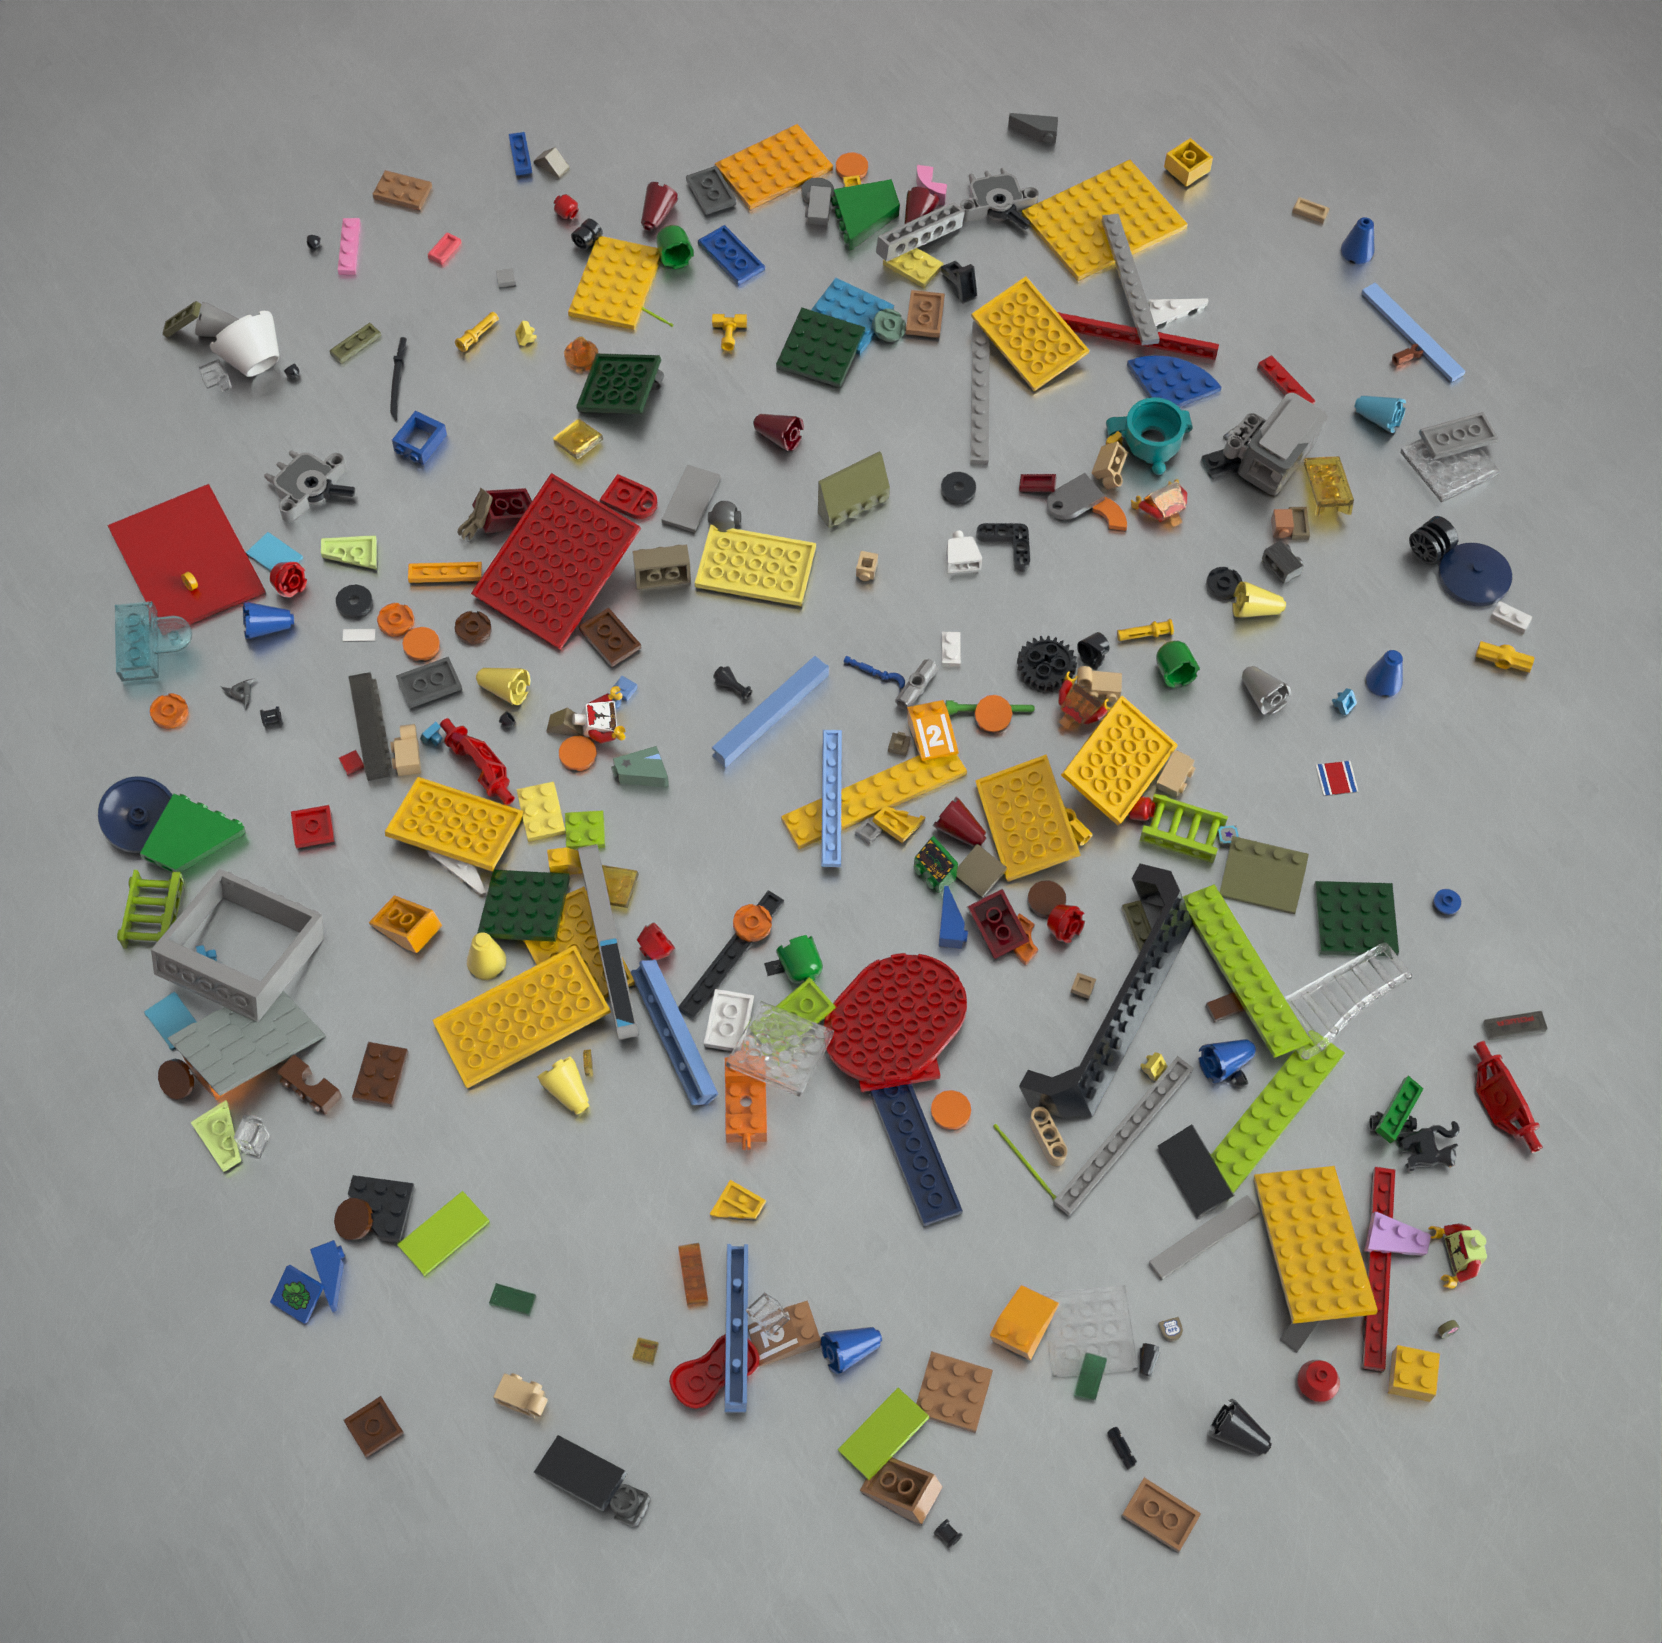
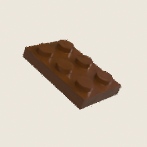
M609 607L579 626V631L611 667L642 648L640 642Z
M368 1042L352 1099L393 1107L408 1055V1049Z

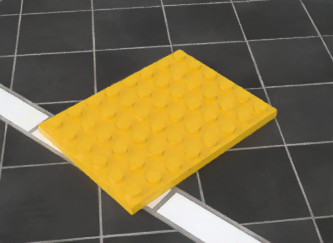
M1131 159L1021 212V216L1030 222L1032 229L1077 281L1115 264L1103 227L1102 215L1119 214L1132 255L1186 229L1188 225Z

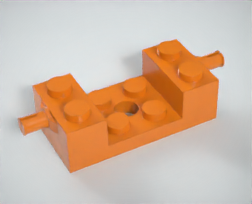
M744 1044L740 1046L741 1056L725 1057L726 1143L742 1142V1149L746 1150L747 1142V1150H750L751 1142H767L765 1057L749 1056V1045L745 1044L746 1051L744 1052ZM747 1098L752 1103L744 1107L740 1104V1101Z

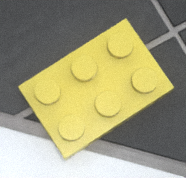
M918 248L887 262L883 260L884 266L922 288L929 284L941 271V266L944 265L941 261Z
M554 781L516 789L520 808L524 811L522 817L528 842L566 834Z

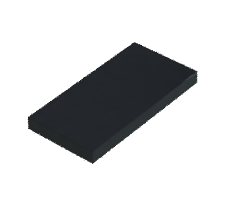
M1191 1124L1158 1145L1159 1150L1198 1217L1235 1196L1194 1125Z
M557 1435L534 1471L540 1478L603 1512L628 1474L624 1469Z

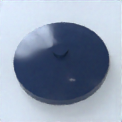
M1463 543L1457 545L1444 555L1439 566V579L1444 590L1455 600L1466 605L1482 607L1495 604L1505 597L1512 583V570L1506 558L1494 548L1480 543Z
M128 777L114 783L104 793L98 807V822L103 835L111 844L123 851L140 853L170 801L172 793L162 783L148 777Z

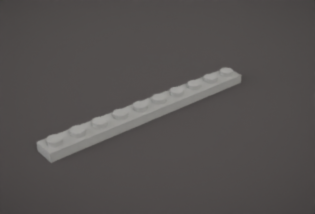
M1119 214L1102 215L1103 227L1141 344H1158V332Z
M975 321L972 324L971 464L988 465L990 339Z
M1177 1056L1056 1197L1053 1204L1070 1216L1192 1073L1194 1068Z

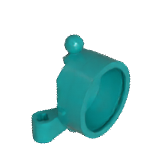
M1155 397L1146 398L1135 403L1127 416L1111 417L1106 420L1108 436H1113L1119 431L1136 457L1146 460V463L1153 464L1152 471L1156 475H1162L1166 471L1164 462L1169 461L1180 450L1184 434L1189 433L1193 429L1188 411L1181 410L1169 400ZM1147 430H1157L1163 434L1165 440L1164 442H1153L1142 438L1141 435Z

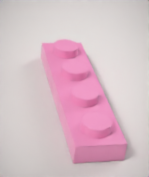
M343 218L338 261L339 275H356L360 218Z

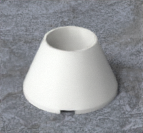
M259 311V315L254 317L249 314L227 326L216 335V342L210 343L212 352L247 377L256 376L271 368L277 363L280 356L274 319L269 311Z

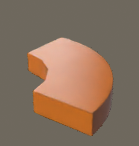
M1105 497L1104 501L1093 507L1092 512L1104 517L1109 529L1127 530L1126 516L1120 506L1114 501Z
M1019 913L1017 917L1029 942L1013 950L1018 959L1024 965H1027L1038 953V948L1033 944L1031 932L1035 924Z

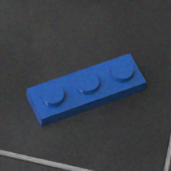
M525 132L509 134L516 175L532 173Z

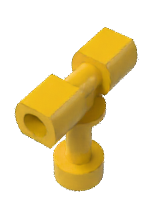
M712 314V326L722 327L725 330V337L721 339V348L723 350L731 351L734 349L735 340L732 338V331H735L736 328H747V314H735L734 317H725V314Z

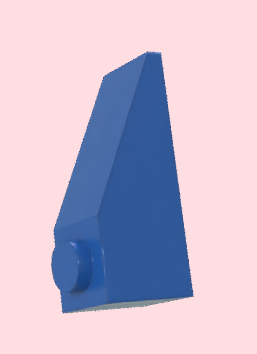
M944 886L939 947L962 949L963 942H967L968 930H964L965 922L949 886Z
M334 1240L310 1249L321 1284L325 1285L323 1289L332 1313L337 1311L344 1268L342 1258L345 1257L342 1246H337Z

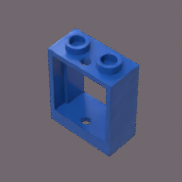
M415 410L392 439L394 451L399 455L410 458L413 462L424 465L447 436L445 424ZM416 427L431 434L421 449L404 442Z

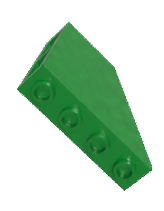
M892 179L834 189V195L831 197L832 206L836 207V218L840 220V231L844 232V243L848 245L849 250L855 249L899 216L900 202Z
M174 793L142 848L140 855L142 859L171 873H182L245 834V827L237 819L230 820L220 811L215 810L213 812L203 803L198 802L196 804L190 801L191 799L186 795Z

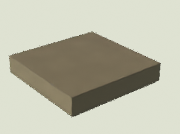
M977 844L958 866L956 877L983 898L1004 874L1007 867Z

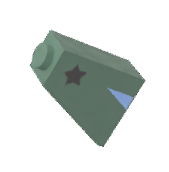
M657 746L613 758L614 766L611 767L614 778L617 777L620 784L655 787L669 786L668 775Z

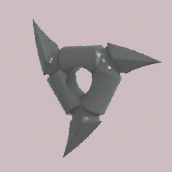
M257 678L245 680L232 686V688H221L229 696L231 695L236 699L242 700L245 709L250 698L249 685Z

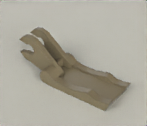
M481 487L476 497V505L472 514L458 528L457 533L463 540L468 534V539L471 540L477 529L483 528L493 497Z

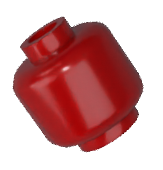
M559 195L554 200V211L563 219H573L579 211L578 203L569 195Z
M1141 796L1128 813L1130 819L1148 821L1150 817L1154 816L1155 803L1152 802L1150 797Z

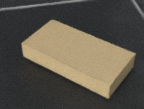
M1299 197L1292 212L1323 223L1330 208Z

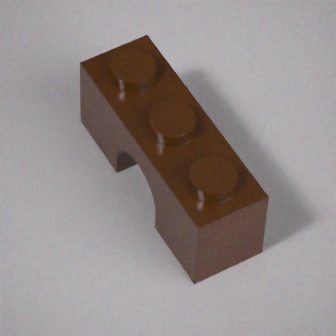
M293 1055L277 1072L280 1077L279 1082L287 1089L289 1087L295 1091L294 1094L300 1100L306 1099L310 1102L309 1106L316 1112L321 1111L326 1115L342 1098L340 1090L325 1078L313 1086L305 1084L312 1072L309 1065L296 1055Z

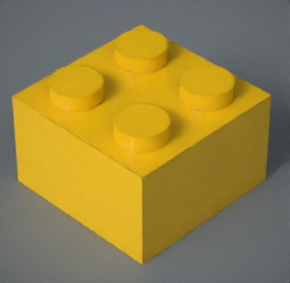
M1189 138L1166 153L1164 168L1187 187L1210 172L1213 157L1194 140Z
M1397 1345L1392 1351L1388 1393L1431 1402L1436 1396L1440 1354Z

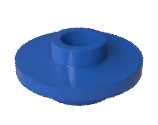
M1442 889L1436 893L1434 905L1441 913L1454 914L1461 907V898L1451 889Z

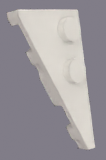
M1149 299L1148 305L1157 328V325L1164 322L1168 324L1172 320L1188 315L1194 309H1197V311L1208 305V299Z
M427 850L431 858L433 857L439 861L445 869H449L459 880L472 887L473 891L481 894L483 897L487 896L474 865Z

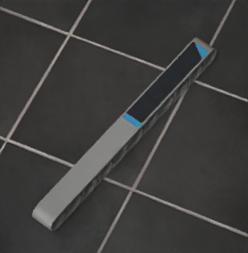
M594 844L580 847L578 852L618 1039L636 1037L639 1034L598 846Z

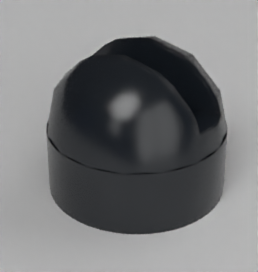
M308 235L307 246L310 249L318 248L321 238L316 235Z
M295 363L284 370L285 374L291 379L296 378L294 374L299 376L300 373Z
M508 711L499 718V723H502L501 726L504 728H509L516 723L514 717Z
M1241 1069L1236 1071L1231 1077V1081L1236 1080L1233 1084L1236 1087H1243L1248 1084V1080Z

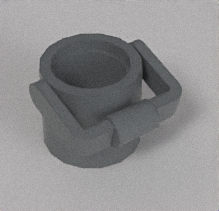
M621 1484L610 1501L611 1509L615 1515L614 1519L631 1527L638 1526L648 1508L650 1501L648 1493L630 1485ZM638 1495L644 1497L640 1505ZM635 1515L633 1521L627 1520Z

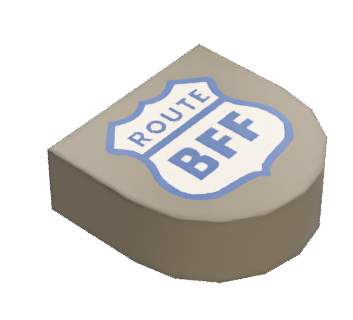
M1179 1317L1158 1323L1160 1332L1167 1341L1174 1342L1181 1337L1183 1328Z

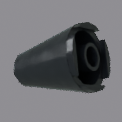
M1228 1400L1231 1404L1229 1406L1224 1404L1211 1424L1215 1428L1213 1432L1209 1430V1435L1259 1456L1262 1453L1266 1454L1272 1446V1443H1270L1271 1437L1236 1400Z

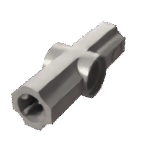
M924 659L916 672L910 675L908 683L895 699V703L900 708L905 710L907 707L912 706L918 696L924 693L926 685L938 670V666L934 661Z

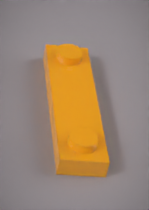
M482 562L408 564L409 583L479 581L482 577Z

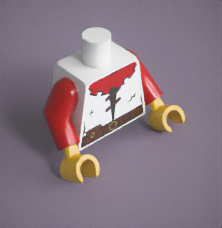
M619 686L612 687L610 690L611 694L607 693L585 704L582 714H573V725H583V734L586 737H590L598 743L613 742L616 738L620 741L625 739L624 733L626 730L623 726H617L615 701H612V699H622L623 695L621 693L616 694L621 690Z

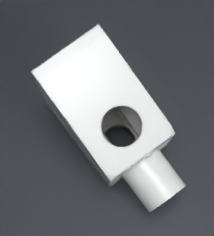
M955 531L952 534L953 538L947 541V574L981 570L982 556L974 538L971 536L964 537L962 531Z

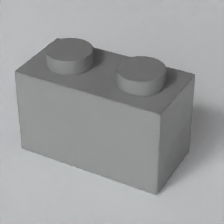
M811 186V191L807 192L809 207L805 208V217L808 218V224L828 226L831 188Z

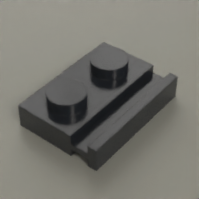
M1224 449L1203 455L1201 461L1208 473H1210L1211 478L1214 479L1237 472L1241 458L1229 459L1224 455Z

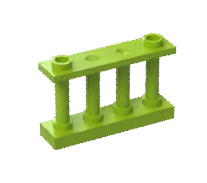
M1154 794L1152 802L1155 803V813L1149 827L1144 825L1139 841L1214 863L1218 848L1213 847L1218 828L1226 825L1228 816L1220 812H1212L1168 798L1165 795ZM1163 810L1174 813L1169 832L1157 829ZM1182 816L1193 819L1187 838L1176 835ZM1200 821L1211 824L1205 844L1194 840Z
M134 869L132 877L130 876L128 882L130 889L122 927L117 933V940L121 943L123 949H127L129 940L159 941L177 919L184 886L181 872H173L172 878L168 881L142 879L138 870ZM140 887L168 888L169 890L168 896H165V898L138 897ZM136 904L164 906L165 912L161 916L135 914ZM133 922L161 924V931L158 933L131 932Z

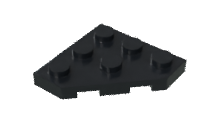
M353 1175L348 1190V1197L359 1198L369 1204L372 1209L371 1219H373L371 1227L379 1240L401 1242L414 1191V1183Z

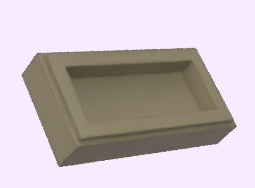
M1289 507L1288 509H1292L1294 523L1291 540H1309L1310 530L1307 507Z

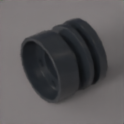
M1441 516L1432 517L1423 526L1410 534L1409 537L1412 551L1420 560L1427 564L1437 562L1456 547L1459 542L1454 526Z

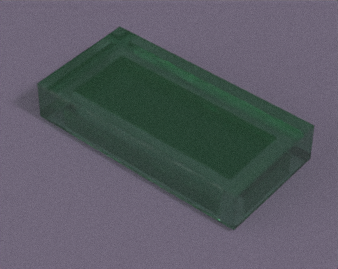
M496 1283L489 1305L530 1316L537 1296L533 1293Z
M1089 1352L1085 1353L1074 1391L1075 1395L1096 1401L1107 1362L1106 1357Z

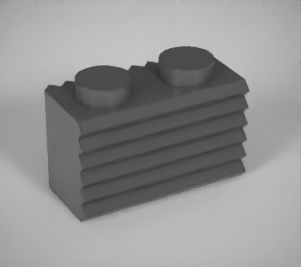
M1281 540L1264 550L1262 560L1283 583L1302 573L1303 561L1300 557H1296L1292 553L1290 546L1285 545Z

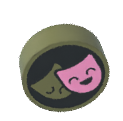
M1450 1320L1442 1324L1437 1332L1441 1338H1447L1456 1333L1460 1327L1455 1320Z

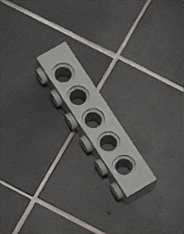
M953 202L878 236L876 253L887 262L962 227L965 211Z

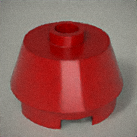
M280 562L270 572V583L281 596L293 597L297 592L301 593L306 586L305 569L297 562Z
M1057 905L1048 917L1047 927L1058 941L1071 943V938L1075 934L1079 936L1083 930L1085 921L1082 920V915L1084 912L1078 906Z
M655 922L648 926L645 925L637 938L641 946L639 948L645 957L649 956L652 960L657 961L671 956L670 953L675 949L670 939L668 940Z
M1310 1360L1303 1364L1298 1372L1297 1381L1300 1391L1315 1402L1328 1401L1339 1391L1340 1378L1338 1372L1326 1361Z

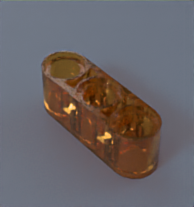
M699 1243L678 1246L687 1305L708 1302Z

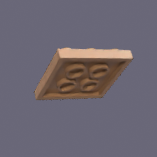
M931 1351L916 1404L929 1415L931 1420L976 1433L993 1370Z

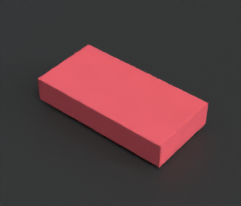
M447 232L427 254L428 258L442 265L461 244V239Z

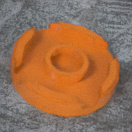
M855 152L845 153L836 161V172L842 179L843 177L857 175L862 179L867 174L868 161L861 154Z
M388 604L380 610L377 616L379 629L391 637L405 635L414 626L413 612L405 604Z
M418 627L410 630L404 636L402 642L404 653L414 661L429 660L438 653L440 648L438 635L434 630L427 627Z
M170 693L165 696L161 695L152 702L150 716L158 727L164 729L175 728L186 720L189 708L185 699L180 695Z
M986 696L980 700L975 708V720L979 727L987 732H1000L1008 726L1012 718L1011 706L1001 696Z
M584 736L567 738L559 748V759L562 765L571 771L572 769L577 771L586 770L596 760V747L589 738Z
M748 904L736 911L733 919V929L742 940L757 942L764 939L770 933L772 917L763 906Z
M954 1090L943 1091L932 1101V1119L942 1129L958 1130L969 1121L971 1105L967 1097L962 1093Z

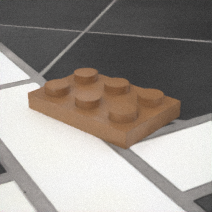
M385 170L372 194L373 199L420 211L432 188V182Z
M911 290L906 334L940 338L945 293Z
M1144 1477L1124 1510L1122 1517L1179 1553L1201 1513Z

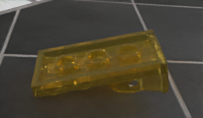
M1340 457L1304 458V466L1317 504L1315 517H1319L1324 512L1325 507L1335 506L1337 511L1351 515L1354 498Z

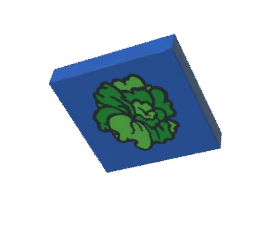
M288 1265L270 1303L305 1324L309 1321L325 1285L292 1265Z

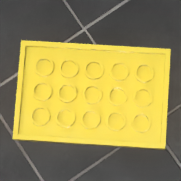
M710 525L695 580L696 588L802 606L816 550V543L734 528L726 530L727 532L717 531L718 528Z

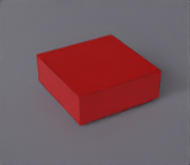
M356 750L339 757V761L347 775L365 767Z

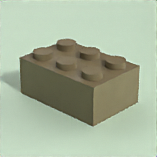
M687 544L633 551L637 590L691 583Z

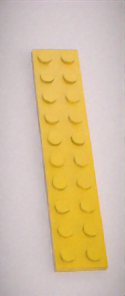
M957 754L922 761L920 755L841 789V831L875 816L885 806L893 808L967 775L965 766ZM822 798L781 816V820L798 850L822 839Z

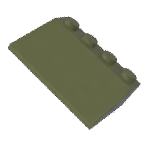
M879 451L818 481V514L828 528L839 525L842 521L853 518L858 513L869 510L872 506L883 503L889 498L890 486L882 453Z
M1232 836L1220 894L1224 898L1295 914L1309 854Z

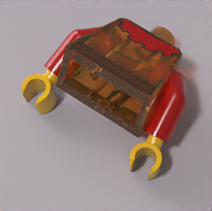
M1175 479L1174 483L1168 481L1167 486L1150 493L1143 499L1144 501H1142L1140 496H1136V502L1131 500V507L1133 509H1141L1153 518L1158 519L1159 522L1169 519L1173 527L1183 523L1179 513L1186 509L1187 492L1179 485L1178 479Z
M1068 672L1059 690L1058 703L1061 706L1060 710L1065 713L1059 723L1069 729L1074 721L1080 725H1089L1101 720L1111 709V707L1109 708L1106 705L1109 699L1103 703L1075 683L1077 675L1074 679L1069 678L1070 672Z

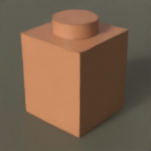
M1274 509L1271 517L1273 537H1291L1294 529L1292 509Z

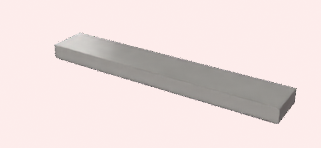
M1246 1195L1150 1260L1149 1265L1162 1280L1258 1215L1260 1210L1250 1197Z

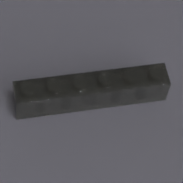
M371 672L348 676L367 780L371 781L390 777L389 769H393L391 758H387L386 755L390 751L388 742H384L383 738L387 737L385 726H381V721H384L382 710H378L381 701L379 694L375 693V690H378L377 680L372 678Z

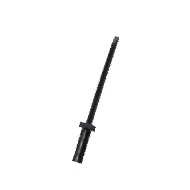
M405 337L400 338L397 356L393 357L395 365L392 379L390 413L395 421L397 420L400 374L402 365H404L403 355L407 341Z

